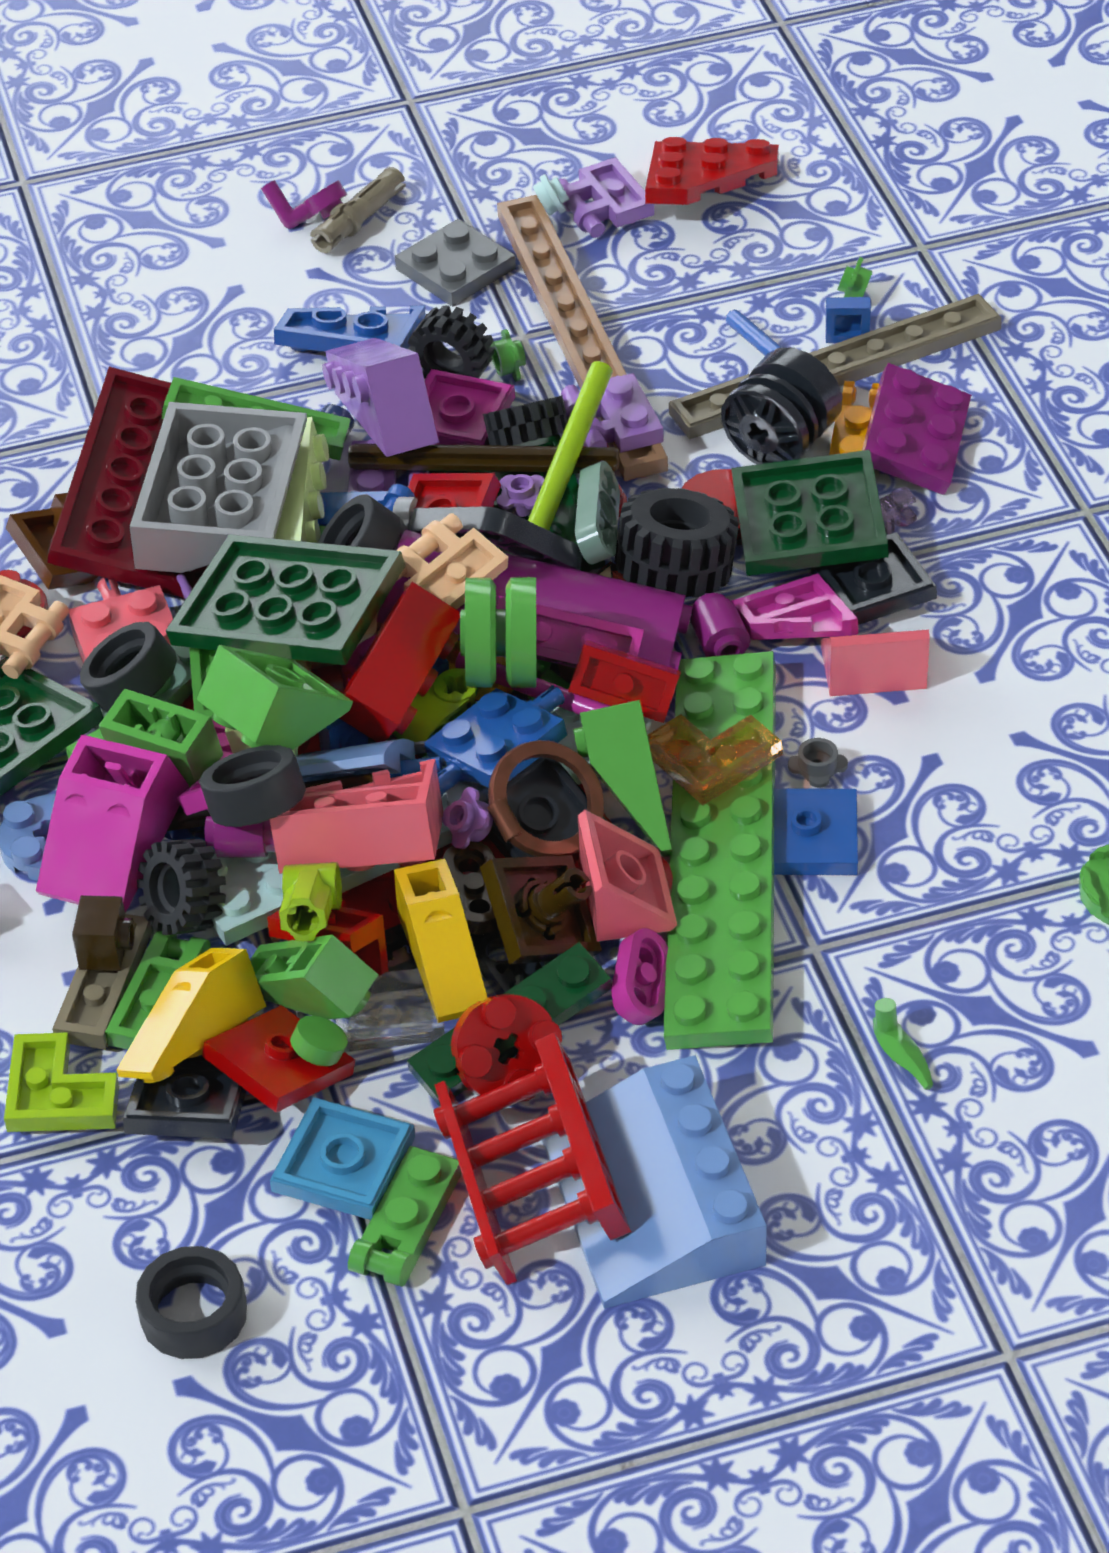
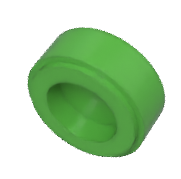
M305 1016L301 1018L290 1039L293 1049L302 1059L318 1066H331L338 1063L348 1043L346 1034L337 1024L319 1016Z

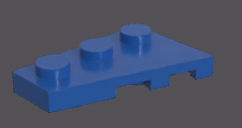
M410 305V313L386 314V306H370L368 312L360 314H347L341 307L288 308L274 328V345L288 346L296 351L316 350L325 352L364 340L378 338L408 349L410 347L408 344L409 338L426 316L425 305Z

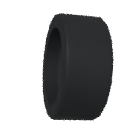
M368 494L359 495L345 503L334 514L325 527L318 543L394 550L401 531L400 517Z
M135 622L107 636L93 649L81 668L80 682L100 707L108 712L124 688L150 697L156 694L173 674L177 663L176 652L151 623Z
M264 745L231 754L215 762L204 771L199 781L213 822L225 827H242L275 818L292 809L303 799L306 791L295 754L292 749L281 745Z
M204 1246L180 1247L161 1254L146 1266L137 1282L135 1302L140 1325L147 1341L163 1354L179 1359L204 1358L222 1351L233 1342L246 1322L247 1300L243 1279L236 1264L220 1251ZM188 1283H206L218 1287L225 1294V1300L221 1307L210 1316L197 1321L177 1322L165 1318L158 1310V1305L163 1297L173 1289Z

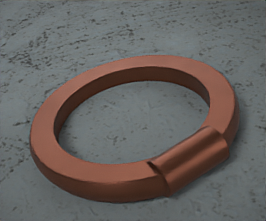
M537 740L525 742L512 748L495 766L488 789L489 806L487 809L505 842L509 841L523 852L536 857L573 855L579 852V831L571 838L562 841H546L526 832L520 826L507 802V783L513 769L522 761L537 757L554 759L566 765L577 775L586 793L587 811L603 819L604 797L596 773L582 756L559 743Z

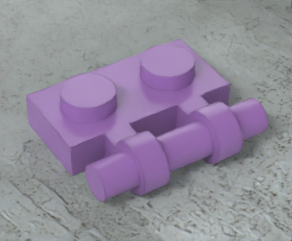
M616 157L579 169V181L569 183L566 179H559L569 197V200L563 203L566 211L573 213V220L581 231L588 232L594 238L600 237L604 233L605 225L601 222L603 220L610 219L616 227H620L654 215V204H645V190ZM589 199L594 200L593 202L587 204L584 202Z
M634 373L610 378L583 446L607 447L606 443L615 441L621 453L664 442L663 426ZM568 385L561 391L568 419L580 393L575 385ZM597 417H602L604 421H599Z

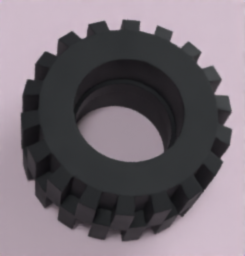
M658 488L657 490L641 491L639 495H633L628 498V502L624 503L621 508L614 561L616 562V569L618 573L623 574V578L628 582L686 595L685 598L702 597L705 593H715L720 590V587L727 585L732 574L739 529L738 518L734 516V511L730 507L723 505L722 501L698 491L695 492L682 488Z

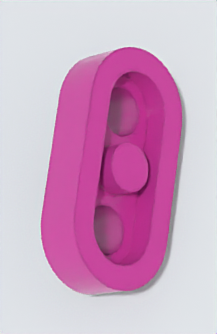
M641 928L621 941L611 990L613 1006L616 1012L634 1025L646 1024L662 1014L665 1009L668 946L659 934L648 928Z

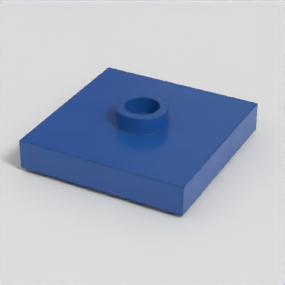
M774 788V875H858L857 789Z

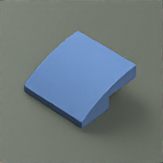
M397 739L308 752L296 756L304 782L374 773L387 769L390 774L401 773L400 760L415 759L414 742L409 739Z

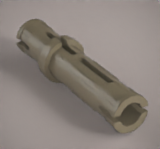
M387 167L378 177L354 195L352 199L345 204L341 203L334 207L328 219L311 231L310 236L314 237L311 239L313 246L322 253H329L344 238L357 234L366 219L371 217L393 196L405 188L406 184L402 183L405 181L403 174L394 167Z

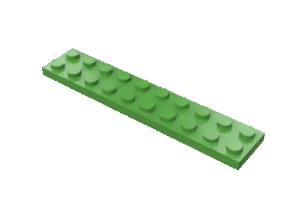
M774 651L680 659L678 670L681 671L676 685L670 841L672 847L670 868L673 876L671 900L677 926L667 932L668 953L665 981L664 1041L667 1050L773 1042L776 719V663Z

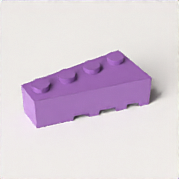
M378 338L325 351L328 363L322 364V370L328 389L335 390L337 397L386 457L439 443L417 352Z

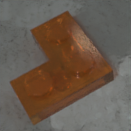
M682 714L648 734L653 762L703 806L783 755L781 740L751 714L711 740Z

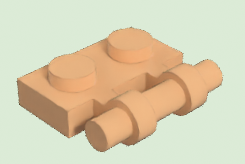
M450 513L440 522L434 520L424 527L421 531L422 536L409 547L403 545L396 550L401 551L406 565L398 580L403 576L411 577L404 583V591L413 581L457 610L465 603V579L491 578L493 580L508 568V556L475 528H472L461 538L457 537L455 534L463 526L460 519L455 514ZM434 551L442 552L429 564L424 560Z
M0 575V654L9 657L2 666V670L8 677L17 679L24 669H31L41 656L40 649L48 640H54L62 631L64 626L63 620L69 614V608L61 601H54L48 610L39 607L41 597L38 589ZM23 625L32 628L25 638L16 635Z

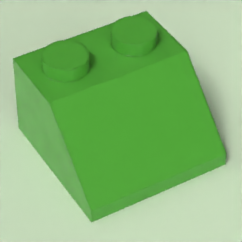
M224 645L218 646L196 699L213 712L212 720L216 723L242 733L241 741L252 748L264 745H281L292 750L350 711L353 704L352 700L295 660Z

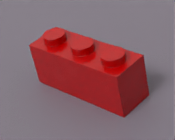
M412 581L393 605L342 692L343 695L353 701L350 711L341 716L340 719L376 742L386 741L394 731L402 735L417 713L418 709L411 705L415 696L418 694L424 697L439 674L437 670L432 668L438 657L445 660L460 637L453 630L460 619L461 612Z

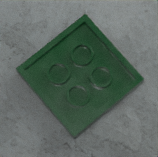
M870 450L731 468L747 576L889 558L888 541Z

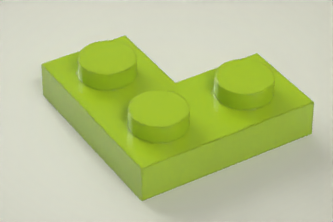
M68 1032L14 1034L4 1112L7 1132L115 1129L119 1096L117 1073L67 1074L70 1055Z

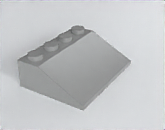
M169 402L130 524L135 569L183 573L207 566L229 534L275 539L305 430L307 413Z

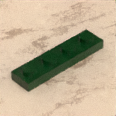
M578 942L504 994L520 995L537 1002L549 1013L553 1022L559 1026L612 989V980L583 945ZM454 1028L407 1059L409 1071L439 1107L441 1104L435 1084L445 1081L455 1097L468 1089L458 1075L460 1072L456 1067L455 1057L452 1056L451 1039ZM512 1034L506 1040L497 1038L494 1043V1047L500 1051L498 1061L502 1064L508 1058H513L518 1053V1048L515 1046L516 1039Z

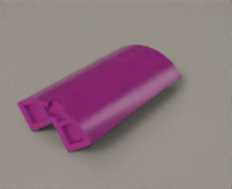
M405 530L397 549L403 545L409 547L422 536V533ZM434 551L424 560L429 564L442 552ZM504 553L508 556V568L493 579L496 585V609L499 596L506 597V584L510 578L536 577V604L643 629L644 634L638 657L678 670L682 653L673 651L677 632L687 634L693 606L684 604L686 595ZM403 576L396 581L379 609L377 622L383 623L393 605L404 592V583L411 577ZM465 603L457 609L459 612L465 610ZM459 619L458 623L456 624V626H455V628H454V630H453L454 632H456V633L459 634V635H460V619ZM536 657L538 660L576 668L574 665Z

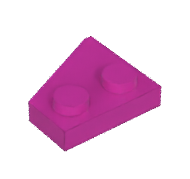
M819 574L732 600L752 640L839 637L858 634L857 617Z

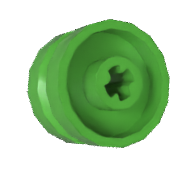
M536 577L510 578L506 584V609H496V585L491 578L465 579V610H461L460 649L461 656H465L466 688H491L496 681V657H506V681L511 688H536Z

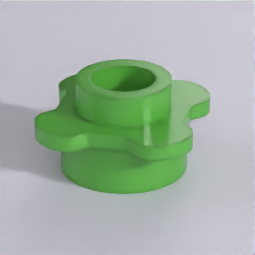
M859 257L855 269L846 266L837 288L838 291L845 293L844 297H863L873 271L861 267L863 257Z
M507 329L501 330L502 339L491 344V347H495V354L492 356L494 367L499 376L512 374L515 382L520 381L519 367L526 364L523 346L520 340H511Z

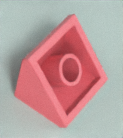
M929 629L820 639L830 696L927 689Z
M587 810L582 811L578 815L581 871L590 879L589 882L585 883V886L592 885V892L588 897V903L597 942L626 938L641 928H648L656 933L668 932L677 926V921L659 848Z

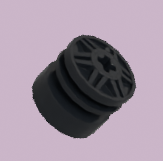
M779 347L769 352L755 366L749 377L742 380L737 389L728 395L721 407V422L728 439L738 452L755 464L801 459L805 452L809 451L816 439L820 438L835 422L842 411V393L836 378L830 370L813 355L797 348Z

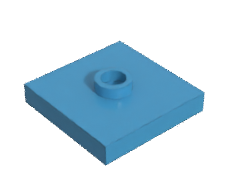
M313 1097L270 1178L271 1191L371 1220L409 1146L412 1145L416 1137L415 1126Z

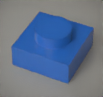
M826 297L825 343H838L870 332V297Z

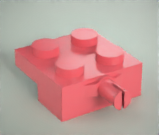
M102 578L98 582L97 588L103 600L69 609L72 635L83 664L93 649L107 636L135 622L151 623L170 644L166 629L172 622L173 617L160 585L121 595L116 580L108 579L109 590L105 578Z

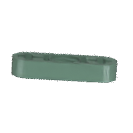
M600 461L581 469L579 476L575 537L583 557L591 565L616 555L620 489L613 470L605 461Z

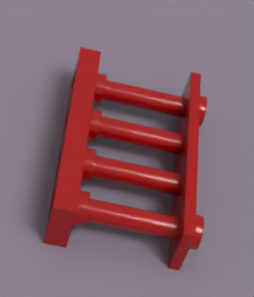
M555 1032L535 1041L541 1063L534 1065V1072L461 1104L458 1103L445 1081L435 1084L441 1106L433 1109L434 1116L446 1140L451 1138L481 1232V1235L473 1238L475 1248L486 1269L495 1267L506 1285L517 1281L509 1253L587 1220L590 1225L599 1221L610 1241L631 1232L573 1064ZM541 1092H544L546 1096L553 1094L556 1104L548 1107L549 1113L474 1145L467 1124ZM557 1133L560 1138L568 1137L570 1147L562 1150L563 1156L492 1187H487L481 1166ZM569 1177H573L575 1181L582 1178L585 1190L577 1193V1200L503 1232L501 1231L495 1209Z

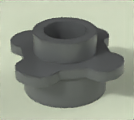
M811 738L804 741L799 746L798 756H792L788 760V769L791 773L801 774L809 781L811 786L817 788L827 786L829 779L837 772L846 771L848 767L847 758L844 755L838 754L836 745L825 738Z

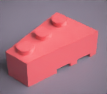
M435 759L419 762L420 772L390 778L388 769L372 773L373 782L343 789L342 783L339 780L306 788L303 799L292 809L269 819L279 874H283V867L285 865L338 862L340 868H347L350 871L358 872L381 864L398 863L400 866L408 867L425 863L427 860H435L444 813Z

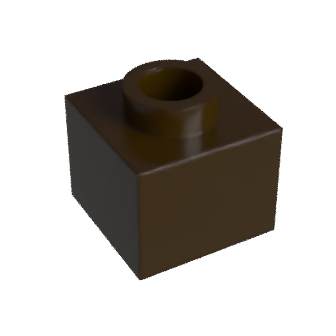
M80 896L72 931L79 970L121 971L125 950H132L135 939L133 918H126L122 896Z

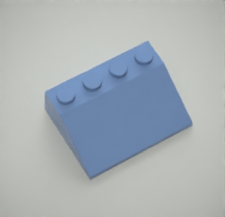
M696 1055L643 1068L586 1102L631 1230L630 1233L610 1241L599 1221L590 1225L586 1220L573 1226L604 1309L766 1266L767 1225ZM558 1133L542 1140L549 1161L563 1156L562 1150L570 1147L568 1137L560 1138ZM569 1177L558 1182L565 1204L577 1200V1193L585 1190L582 1178L575 1181L573 1177Z

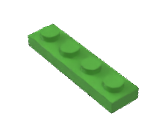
M173 377L162 413V419H164L169 402L307 413V417H312L317 434H324L326 437L329 458L340 461L351 421L350 418Z

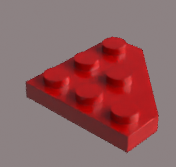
M667 137L662 141H655L645 186V204L689 205L701 201V194L707 190L714 188V192L722 194L745 186V179L753 175L759 174V178L762 179L776 176L779 162V144H770L769 141L764 139H751L745 143H728L723 138H709L703 142H687L686 139L681 137Z

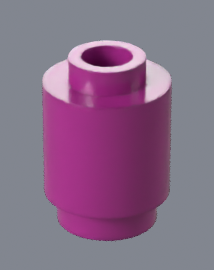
M709 593L695 601L690 623L705 656L744 654L750 645V636L735 604L720 593Z
M211 816L206 817V846L215 848L217 858L268 857L269 852H275L270 820L242 827H225L214 823Z

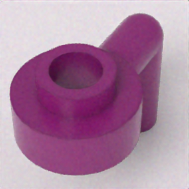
M275 180L261 188L279 220L287 229L295 228L318 213L321 214L323 219L328 218L332 209L338 204L343 203L341 199L348 195L338 180L292 209Z

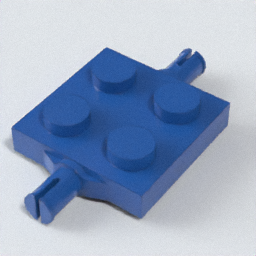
M551 685L533 701H524L496 688L489 694L484 695L476 704L453 721L447 723L439 732L425 741L424 745L428 757H441L442 765L445 766V768L438 772L441 797L457 783L464 781L479 783L489 788L492 772L499 760L512 748L522 743L537 740L559 743L568 736L564 719L550 713L565 702L562 691L558 687ZM539 757L527 759L519 763L511 772L508 781Z

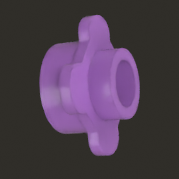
M525 474L504 476L500 480L502 493L496 499L498 507L519 517L529 516L544 478L540 475L528 476Z
M471 787L464 789L461 798L446 807L442 816L443 824L450 829L453 835L452 845L459 849H465L470 841L479 842L489 834L493 824V818L487 809L489 805L479 801V791Z

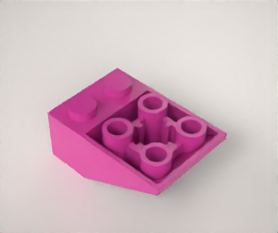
M80 736L59 777L36 892L39 895L79 905L81 895L122 896L126 913L138 890L137 879H143L144 874L138 871L140 862H147L143 854L147 849H152V844L163 840L180 806L177 797L189 788L188 783L167 754L91 736Z

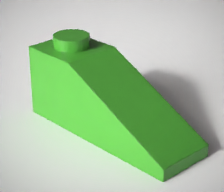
M640 700L581 712L582 727L573 729L578 754L583 758L589 757L594 772L651 843L659 848L660 854L663 857L670 856L672 847Z
M334 935L315 937L313 941L301 942L290 940L261 944L250 958L265 1001L326 1019L349 1018L359 1013L369 1001L371 996L369 988L378 976L372 968Z

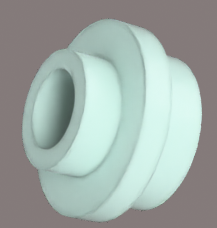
M546 174L540 177L541 181L533 186L537 197L549 216L557 211L562 214L566 211L563 203L569 200L566 191L557 177L550 181Z

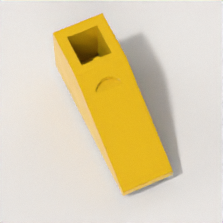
M444 858L394 869L398 917L438 1023L458 1019L470 1006L478 1001H484L488 997L459 892L447 862Z
M210 948L175 970L116 1069L118 1076L143 1079L145 1083L164 1080L174 1073L173 1067L186 1058L202 1055L204 1041L249 1021V1017L266 1007L247 949Z

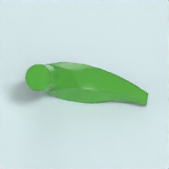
M890 998L877 1000L874 1005L873 1030L880 1046L894 1062L908 1070L924 1089H931L933 1086L931 1073L921 1050L897 1022L896 1002Z

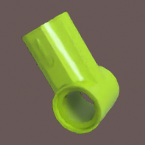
M338 862L292 864L283 867V901L279 911L281 930L289 932L295 941L315 940L316 934L321 929L327 927L331 910H340L342 904V880Z

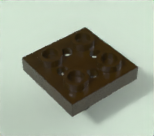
M572 855L492 858L480 866L509 964L551 962L578 942L583 945L592 957L602 951L600 942H597L592 917L586 901L591 895L592 885L582 888V885L589 882L590 879L583 871L576 868ZM515 908L518 909V912L521 914V917L517 915Z

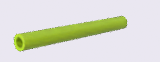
M592 362L528 519L529 522L548 531L613 373L612 368L604 362Z

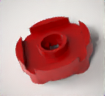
M496 995L484 1001H478L461 1015L451 1039L452 1056L455 1057L456 1067L460 1072L458 1075L462 1083L472 1093L479 1096L534 1072V1065L541 1063L535 1041L555 1032L561 1043L562 1032L559 1026L553 1022L549 1013L537 1002L520 995ZM512 1034L516 1039L515 1046L518 1048V1053L515 1058H508L502 1064L498 1061L500 1051L494 1047V1043L497 1038L506 1040ZM534 1095V1096H532V1097H530V1098H527V1099H525V1100H523V1101H520V1102L529 1101V1100H531L532 1098H534L536 1095Z

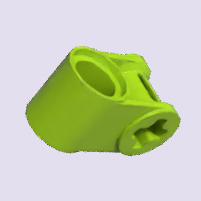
M454 668L442 672L435 679L424 697L418 694L415 696L411 705L418 710L405 732L401 735L394 731L392 734L397 739H409L413 742L428 740L447 723L453 721L477 703L475 696L479 688H466L465 669ZM424 753V754H419V755H421L422 757H424V756H426V755H428V754H427V753Z

